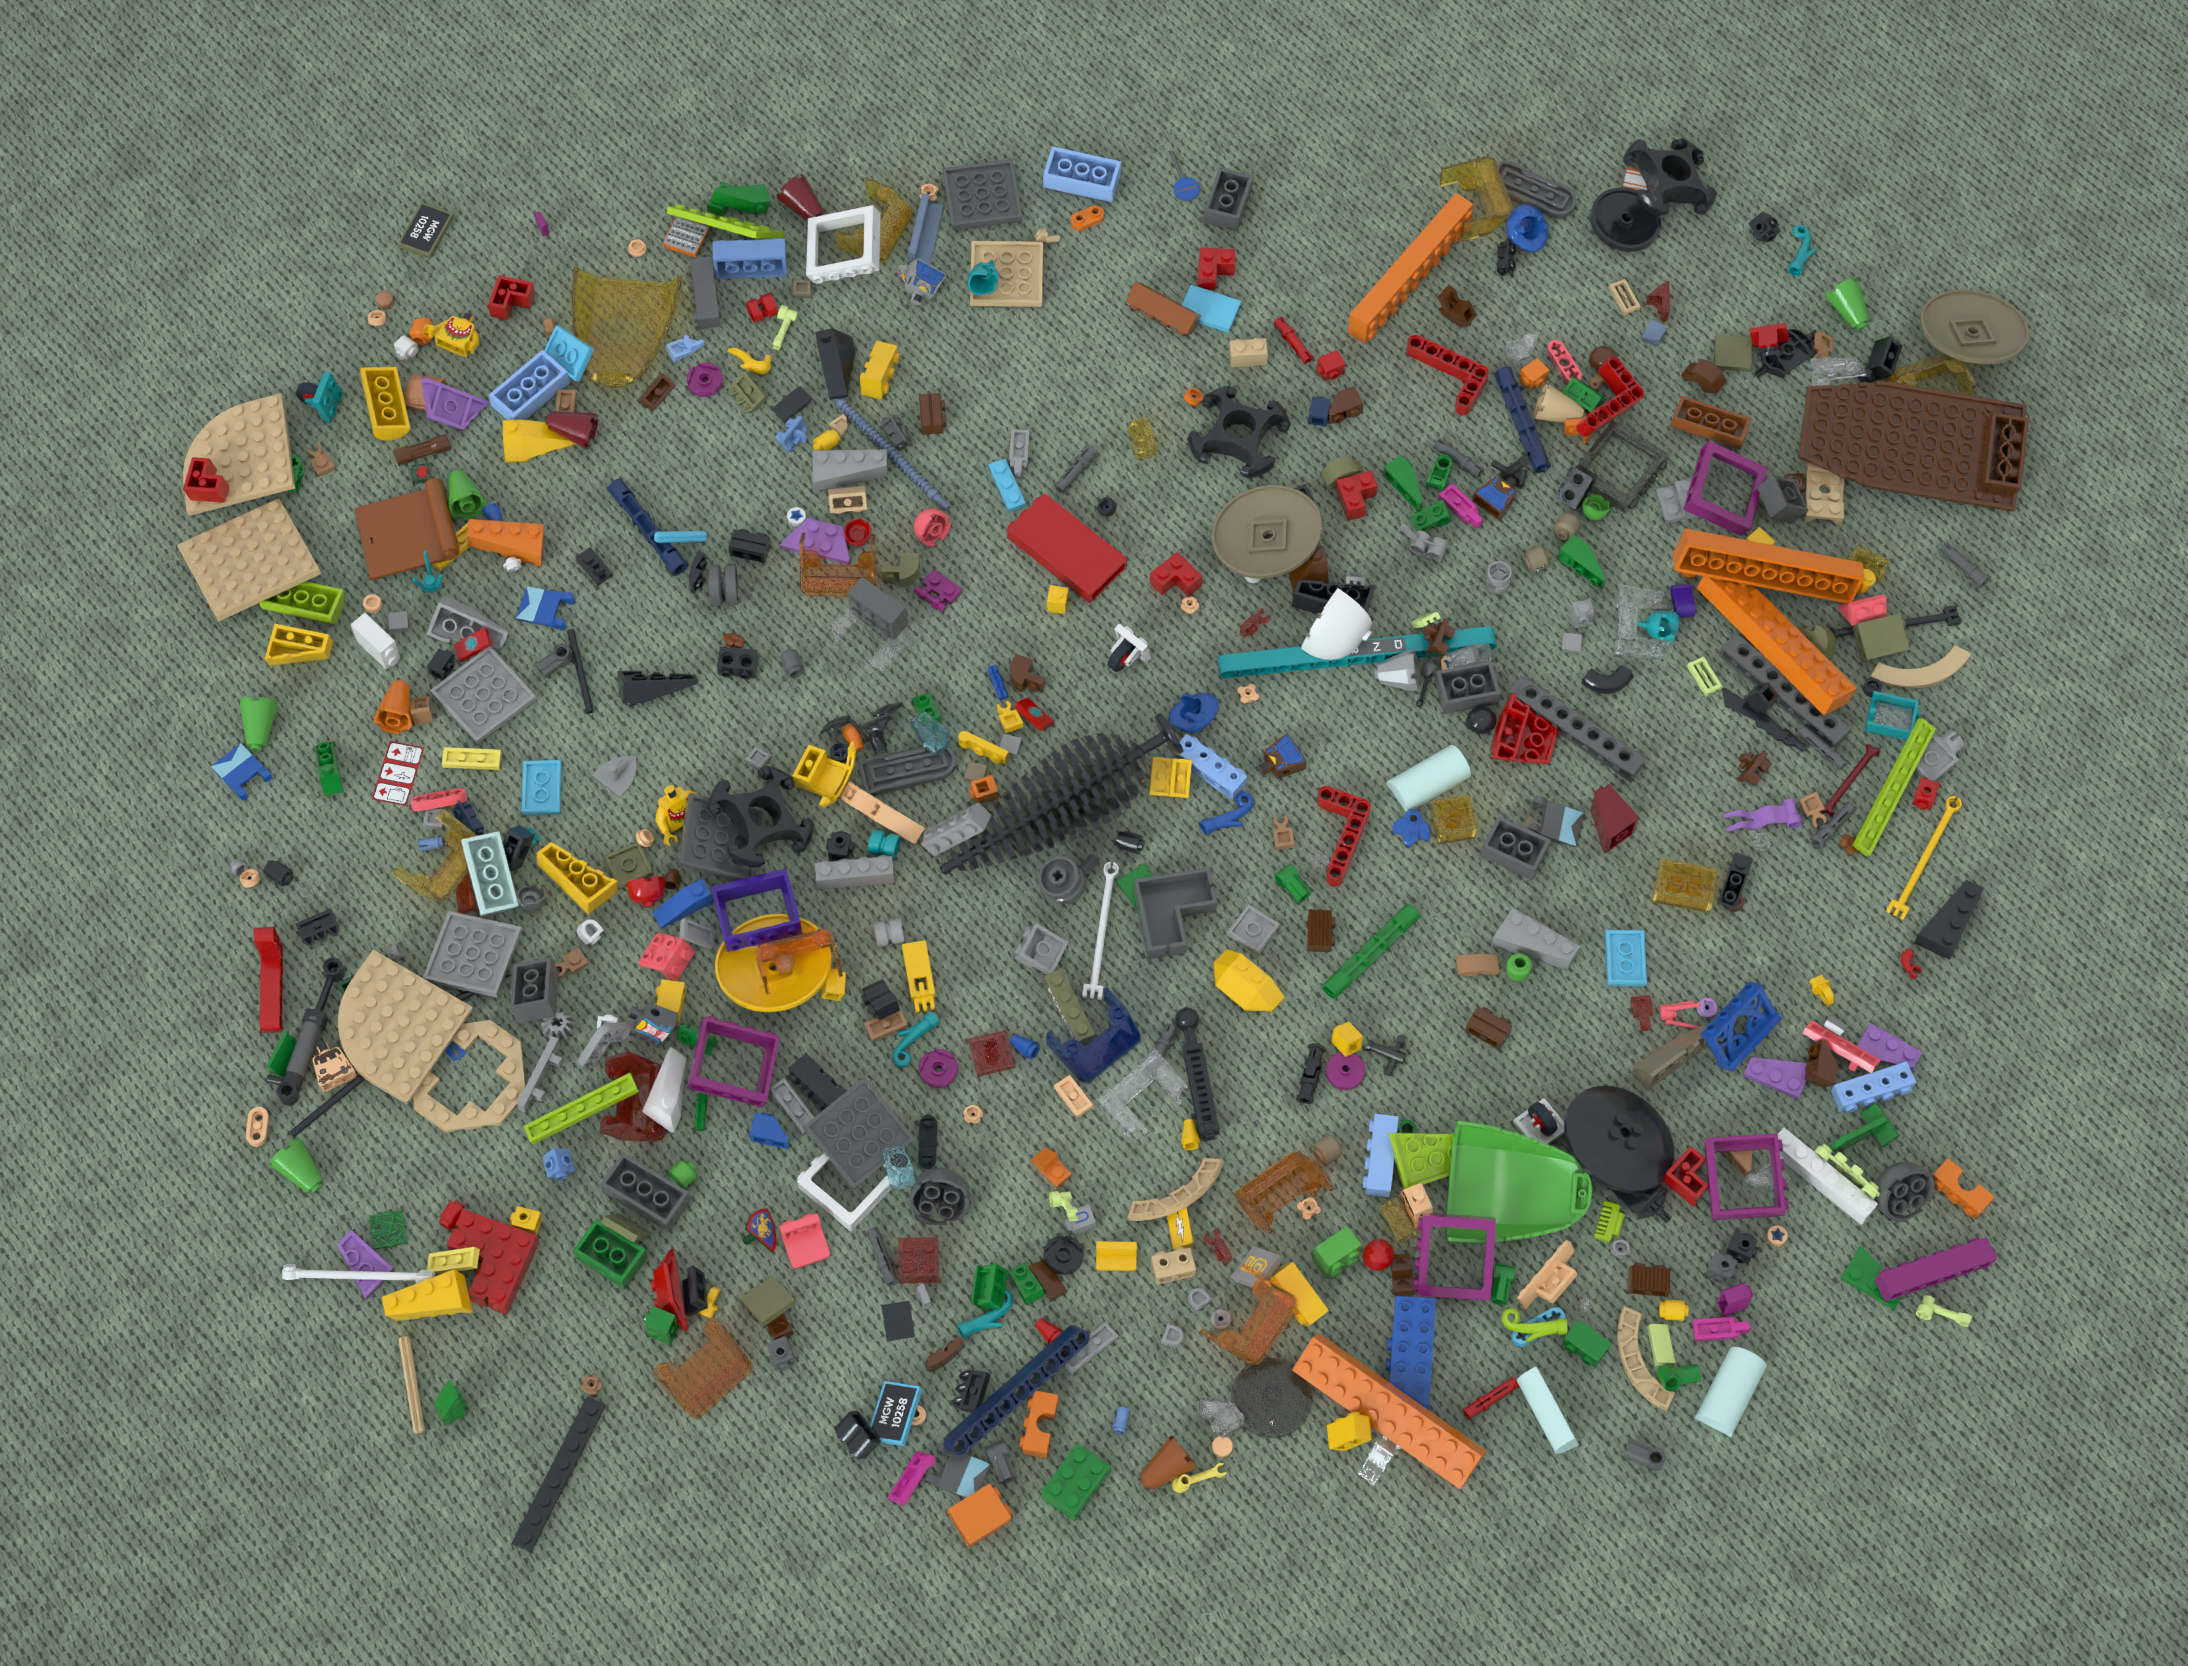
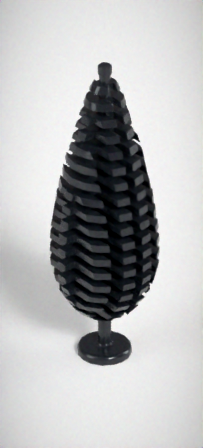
M1159 713L1155 716V722L1160 733L1141 745L1128 738L1133 748L1132 750L1124 744L1120 735L1111 733L1112 739L1118 745L1116 748L1119 753L1114 751L1110 740L1105 734L1096 733L1100 745H1103L1106 750V757H1103L1100 752V746L1090 735L1083 736L1088 750L1093 752L1095 756L1094 761L1096 764L1092 763L1089 758L1091 756L1085 746L1081 745L1078 738L1071 740L1075 746L1074 751L1076 755L1071 753L1067 744L1062 745L1063 756L1067 764H1070L1074 769L1072 772L1074 777H1071L1068 772L1070 768L1063 759H1060L1056 750L1051 752L1050 755L1054 760L1053 764L1056 770L1060 771L1063 775L1062 781L1064 784L1060 783L1057 778L1059 776L1053 766L1049 765L1044 757L1040 762L1046 777H1049L1053 783L1051 785L1053 790L1049 789L1046 784L1048 781L1038 771L1036 766L1030 770L1033 773L1032 776L1035 782L1042 789L1043 797L1038 795L1035 790L1036 786L1026 774L1021 777L1025 789L1032 796L1030 799L1037 808L1034 809L1033 805L1027 801L1024 796L1026 794L1015 782L1011 787L1014 795L1021 802L1020 806L1026 815H1023L1021 810L1016 807L1013 798L1006 791L1002 797L1016 821L1012 822L1011 818L1005 813L1003 806L997 800L993 807L999 814V818L1005 828L1002 829L999 823L995 821L992 813L987 810L991 814L988 822L995 834L990 835L985 828L980 833L984 839L983 841L979 842L976 835L969 838L973 845L970 849L964 841L959 843L958 845L963 853L957 855L953 849L950 854L952 859L940 865L941 872L947 875L955 868H958L959 871H966L963 863L967 861L974 870L979 869L980 867L974 858L979 855L986 867L991 866L992 863L985 851L988 848L998 863L1005 862L996 845L998 842L1006 850L1011 860L1018 859L1007 838L1008 836L1017 844L1020 849L1019 851L1024 857L1030 856L1029 850L1023 843L1024 840L1020 833L1017 832L1018 830H1021L1023 835L1028 838L1031 847L1036 853L1042 852L1040 843L1037 842L1033 830L1028 825L1030 823L1038 831L1048 849L1054 848L1051 836H1048L1045 831V825L1039 819L1041 817L1045 823H1048L1051 833L1059 841L1060 845L1067 842L1062 830L1056 825L1057 821L1054 815L1059 817L1062 822L1061 826L1070 835L1071 839H1077V831L1073 823L1068 821L1066 817L1068 814L1065 809L1070 811L1073 816L1071 819L1081 829L1083 835L1090 834L1084 817L1080 816L1077 811L1079 809L1077 804H1080L1083 809L1081 812L1087 821L1091 822L1095 830L1101 828L1097 821L1099 818L1096 812L1102 816L1106 824L1112 822L1108 815L1110 813L1108 808L1113 810L1117 818L1122 815L1116 797L1124 804L1126 809L1131 805L1127 791H1124L1120 786L1122 783L1120 778L1124 780L1126 789L1135 799L1138 796L1139 790L1137 785L1131 780L1130 777L1132 775L1129 770L1134 772L1138 783L1143 785L1145 777L1140 771L1138 759L1146 768L1145 755L1165 743L1177 755L1184 752L1175 732L1165 717ZM1078 758H1082L1083 762L1085 763V765H1083L1085 771L1082 770L1079 766L1080 761ZM1109 784L1113 786L1115 792L1113 793L1116 795V797H1112L1111 793L1109 792L1111 790ZM1098 791H1101L1105 798L1103 800L1106 804L1101 803L1098 798L1101 795ZM1087 797H1090L1094 804L1092 806L1096 812L1090 809L1088 805L1090 801Z

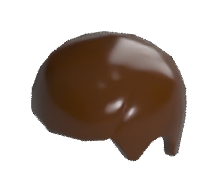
M1599 346L1593 349L1589 355L1591 367H1594L1599 373V367L1609 357H1617L1616 352L1607 346Z

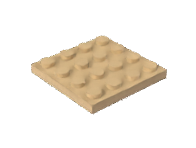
M971 241V270L980 262L987 263L993 260L996 264L995 267L999 278L998 285L992 294L987 293L979 296L970 291V306L1042 307L1043 242Z

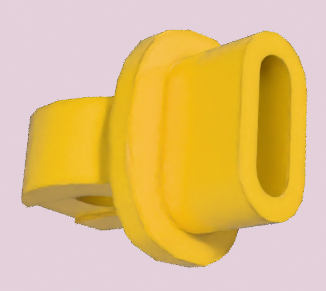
M1819 975L1809 981L1812 986V992L1815 995L1819 994L1826 1006L1834 1003V995L1830 989L1831 982L1829 980H1826L1823 975Z
M713 1286L707 1296L708 1308L697 1313L712 1319L715 1310H719L715 1303L721 1289Z

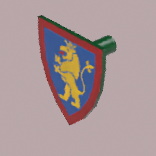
M759 1209L749 1216L745 1228L749 1235L743 1238V1242L748 1245L758 1240L771 1253H774L776 1230L773 1219L768 1209Z

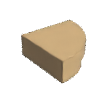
M844 413L829 423V426L838 433L840 438L845 435V431L848 428L847 418Z

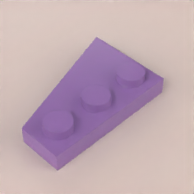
M1870 1023L1857 1045L1881 1059L1880 1062L1888 1063L1891 1066L1907 1061L1911 1070H1913L1923 1053Z
M1751 1057L1743 1076L1798 1100L1806 1083L1805 1068L1807 1063Z
M352 1230L337 1244L351 1271L393 1272L395 1270ZM355 1279L365 1299H368L385 1281Z

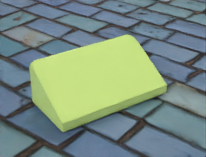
M1649 1324L1647 1329L1655 1367L1675 1364L1668 1325Z

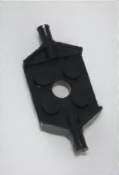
M1789 329V341L1779 342L1778 346L1774 347L1782 348V350L1790 348L1792 353H1786L1783 350L1782 353L1760 356L1762 367L1754 372L1755 376L1760 378L1765 373H1770L1784 379L1788 372L1808 358H1813L1814 346L1812 340L1815 339L1817 330H1813L1807 335L1798 329Z
M1661 1184L1651 1190L1639 1193L1621 1192L1607 1187L1608 1191L1614 1192L1638 1215V1219L1658 1215L1665 1223H1668L1672 1218L1663 1210L1667 1190Z

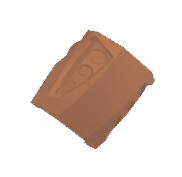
M412 375L403 396L406 409L419 412L426 411L421 383L423 377L442 384H446V378Z

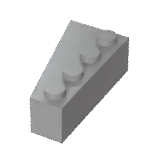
M887 449L813 451L812 483L814 493L828 488L834 489L836 486L845 484L852 485L854 482L862 480L865 482L888 476Z
M1515 908L1511 909L1494 935L1491 944L1492 947H1500L1512 953H1522L1531 959L1542 960L1544 963L1566 970L1570 968L1580 948L1576 943Z

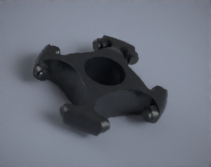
M1681 138L1672 141L1671 146L1674 150L1649 149L1646 147V142L1637 139L1629 146L1624 154L1623 162L1627 167L1636 164L1646 183L1647 190L1640 189L1636 192L1637 203L1645 210L1659 217L1660 215L1668 214L1669 207L1666 205L1668 202L1695 204L1694 212L1704 215L1713 206L1717 198V192L1713 187L1706 188L1698 176L1694 164H1703L1704 157L1703 151L1696 145ZM1664 172L1674 176L1677 181L1669 178Z
M1230 385L1211 391L1203 399V407L1210 409L1217 406L1220 409L1219 418L1215 425L1203 437H1200L1197 432L1191 431L1187 437L1188 446L1199 463H1209L1211 457L1209 452L1228 455L1246 463L1245 466H1242L1240 475L1251 479L1261 476L1274 468L1275 458L1272 456H1260L1257 452L1259 444L1272 426H1277L1280 432L1286 433L1291 426L1289 417L1278 401L1269 400L1267 405L1269 410L1256 409L1237 403L1232 399L1236 398L1238 390L1230 387ZM1242 424L1249 427L1253 433L1245 438H1234L1228 435L1225 429L1231 425Z
M771 766L761 767L757 771L759 778L764 781L766 780L767 786L755 792L731 795L728 793L730 789L729 781H718L708 801L707 808L712 815H717L723 809L730 817L739 835L742 848L740 845H736V843L727 846L729 857L752 868L765 864L764 857L759 853L755 854V848L768 842L787 839L793 841V852L801 853L808 847L814 832L815 824H813L810 818L802 820V824L799 826L785 806L780 786L782 789H786V791L795 787L793 777ZM749 807H759L766 810L772 817L773 827L764 828L755 824L749 816Z

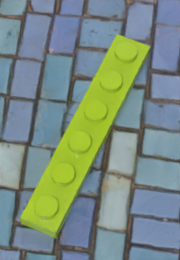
M628 1073L524 1125L529 1141L534 1145L638 1093L639 1090L632 1074Z

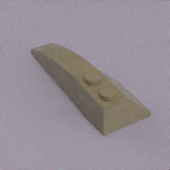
M1737 1017V1019H1736V1021H1735L1734 1028H1735V1027L1738 1025V1023H1739V1020H1740L1739 1017ZM1708 1024L1680 1035L1661 1048H1654L1649 1053L1650 1056L1645 1059L1640 1058L1634 1064L1635 1067L1632 1074L1648 1091L1709 1047L1705 1039L1700 1035Z

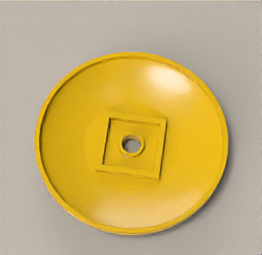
M788 914L759 916L739 925L732 931V934L736 935L789 922ZM799 917L803 933L793 937H786L727 952L725 942L723 941L715 960V972L720 988L736 1004L759 1012L783 1011L806 1002L825 984L832 966L830 945L823 932L810 921ZM787 953L792 956L794 966L791 971L782 973L777 970H770L772 966H775L774 960L777 955Z

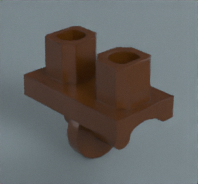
M1444 618L1442 623H1438L1437 626L1431 623L1430 626L1423 628L1422 633L1426 636L1425 640L1430 641L1426 650L1427 653L1432 654L1435 651L1443 655L1447 652L1449 644L1442 641V638L1450 640L1455 633V629L1448 625L1450 620Z
M1763 750L1755 756L1752 752L1741 754L1738 757L1741 762L1739 767L1744 770L1737 779L1740 782L1746 780L1751 785H1756L1762 777L1755 770L1758 768L1764 773L1772 765L1766 758L1768 753Z

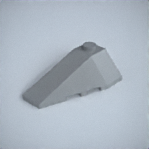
M444 595L437 605L426 635L442 642L450 643V641H461L485 627L488 629L492 646L490 647L502 649L509 631L463 603Z

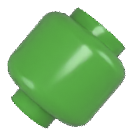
M1522 953L1510 956L1506 966L1508 977L1517 982L1526 980L1532 969L1530 958Z
M680 1160L668 1171V1180L683 1189H687L697 1179L695 1172L697 1168L690 1161L686 1163Z

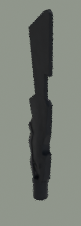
M1722 688L1725 707L1755 720L1756 727L1765 729L1767 734L1772 735L1775 740L1783 741L1786 746H1794L1802 752L1805 751L1807 745L1802 743L1787 728L1783 729L1776 721L1763 712L1755 713L1748 707L1749 704L1744 699L1727 688Z

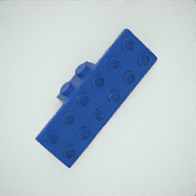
M1395 1296L1393 1333H1391V1338H1387V1350L1390 1351V1359L1386 1358L1385 1371H1389L1390 1383L1429 1410L1436 1299Z

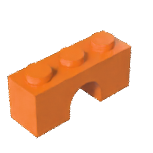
M1947 1158L1932 1175L1935 1189L1944 1192L1952 1203L1962 1207L1967 1216L1977 1219L1992 1203L1995 1196L1980 1184L1971 1191L1962 1189L1958 1184V1179L1963 1170Z
M1035 1391L1033 1397H1029L1027 1408L1031 1410L1029 1416H1025L1023 1428H1027L1025 1436L1021 1435L1019 1445L1022 1448L1023 1455L1047 1459L1051 1434L1041 1432L1037 1428V1424L1043 1419L1055 1420L1059 1395Z

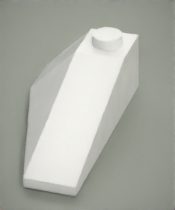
M672 1047L669 1048L642 1111L671 1133L675 1132L681 1117L686 1057Z

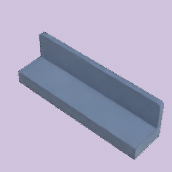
M922 193L908 255L909 262L918 258L930 265L944 206L930 203L929 194Z

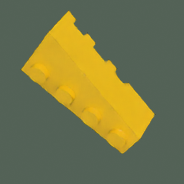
M550 842L537 852V865L588 915L617 893V881L615 879H610L600 870L591 868L586 862L576 859L571 853Z
M451 1270L382 1297L385 1316L395 1321L419 1319L427 1316L437 1317L438 1315L445 1314L454 1315L463 1312L472 1313L465 1275L456 1270Z

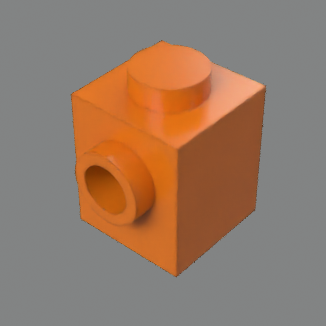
M1536 358L1521 369L1520 382L1531 391L1536 387L1540 388L1548 379L1549 369Z

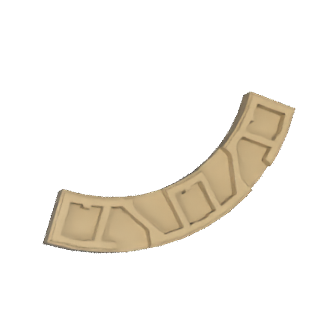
M1954 645L1951 651L1938 662L1917 669H1900L1879 662L1870 678L1878 679L1882 685L1889 687H1905V689L1929 687L1943 682L1954 673H1957L1966 664L1971 653Z
M1203 1158L1199 1169L1194 1174L1190 1183L1173 1191L1168 1197L1160 1200L1156 1198L1145 1201H1133L1128 1214L1129 1221L1161 1218L1189 1206L1205 1194L1216 1181L1224 1164L1223 1159Z
M1624 1306L1617 1329V1347L1622 1366L1631 1383L1649 1402L1667 1412L1675 1392L1667 1391L1647 1370L1638 1347V1329L1643 1314Z

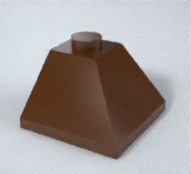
M1318 546L1304 564L1289 572L1293 594L1299 579L1323 581V583L1329 584L1324 546Z

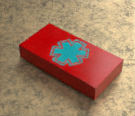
M485 627L454 644L457 658L461 662L492 646L488 629Z
M1029 698L1018 701L1014 706L1040 731L1051 727L1054 723Z

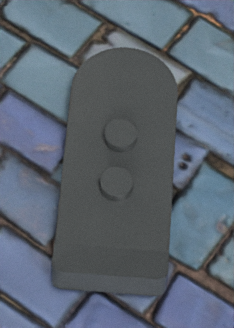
M1501 161L1487 184L1490 192L1502 194L1522 204L1535 206L1540 212L1554 218L1569 216L1576 206V195L1571 188L1526 170L1523 166L1514 162Z
M931 743L915 749L869 757L859 763V768L866 792L875 796L883 792L945 779L953 773L956 766V757L949 746L943 743Z

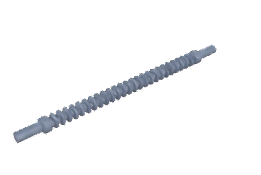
M845 398L833 399L837 403L836 406L842 412H846V416H849V419H852L853 423L859 426V429H863V433H866V436H869L871 440L873 439V443H876V446H880V450L887 449V456H890V460L897 463V467H900V470H904L903 472L907 474V477H911L910 479L914 480V484L921 487V490L928 494L927 496L931 500H934L945 511L950 509L951 506L939 495V491L933 488L930 482H926V478H923V475H919L920 473L916 471V468H913L911 464L909 465V461L902 458V455L895 451L896 449L892 448V445L885 441V438L878 434V431H875V428L868 424V421L861 417V414H858V411L851 407V404H848Z

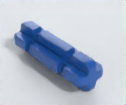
M996 665L988 667V673L997 692L998 699H1007L1008 692Z

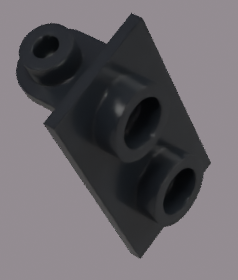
M1508 237L1507 243L1500 242L1497 247V257L1501 259L1497 260V272L1500 276L1509 273L1513 277L1514 270L1516 269L1514 260L1516 246L1512 244Z

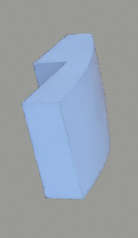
M684 335V339L666 344L665 350L671 359L676 362L704 346V341L701 339L699 341L689 339V336Z

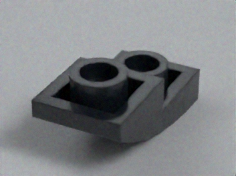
M799 386L771 410L783 423H786L789 418L797 411H802L813 399Z
M699 550L694 557L689 575L690 590L693 594L703 586L702 571H704L707 565L705 553Z

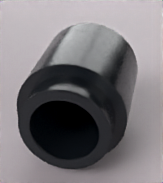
M1119 831L1115 845L1119 846V849L1138 854L1139 851H1143L1145 840H1143L1142 835L1129 831Z
M270 860L264 868L266 876L280 886L289 885L294 878L293 870L279 861Z

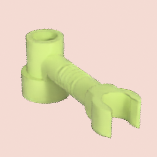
M781 305L777 315L778 319L784 320L773 342L774 346L772 349L778 351L782 346L791 321L796 322L799 313L789 309L788 306Z
M1058 1191L1049 1192L1051 1208L1063 1206L1069 1221H1078L1076 1216L1078 1210L1071 1205L1072 1196L1070 1191L1061 1193Z
M1923 1296L1921 1305H1918L1916 1315L1919 1318L1930 1320L1934 1312L1955 1320L1961 1326L1968 1327L1970 1324L1971 1315L1945 1309L1934 1304L1935 1299L1933 1297Z

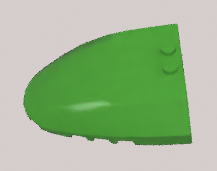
M1456 1121L1451 1145L1446 1214L1495 1217V1242L1531 1238L1560 1231L1572 1226L1585 1215L1591 1203V1179L1589 1174L1578 1164L1573 1156L1537 1139L1484 1124ZM1445 1227L1446 1241L1485 1242L1486 1230Z

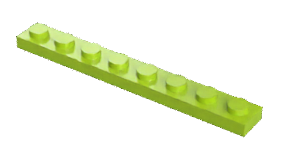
M1923 718L1917 720L1852 845L1865 856L1872 854L1936 730Z

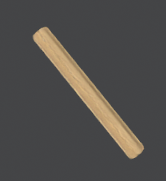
M409 1336L399 1338V1346L413 1431L415 1434H419L425 1431L411 1342Z

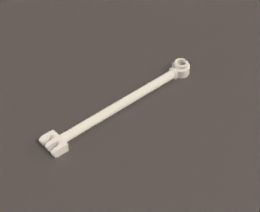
M1107 862L1103 868L1106 881L1090 984H1084L1082 998H1086L1087 991H1090V999H1094L1095 992H1098L1097 998L1102 1000L1103 986H1099L1098 981L1113 881L1119 873V867L1114 862L1112 870H1114L1113 874L1108 873V870L1111 869V862Z
M286 1264L282 1270V1278L285 1280L299 1278L416 1281L417 1284L435 1276L433 1270H420L419 1273L301 1270L296 1268L295 1264Z

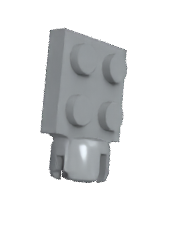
M1948 730L1941 737L1933 734L1915 769L1923 778L1936 781L1959 762L1956 753L1963 749L1964 741L1961 736H1958L1956 739L1954 738L1957 732Z

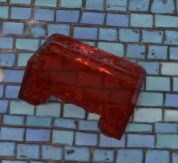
M629 1051L606 1057L605 1072L607 1076L612 1080H616L631 1073L639 1092L617 1103L616 1117L611 1115L603 1116L600 1121L599 1132L621 1141L656 1142L665 1137L666 1128L642 1112L662 1065Z

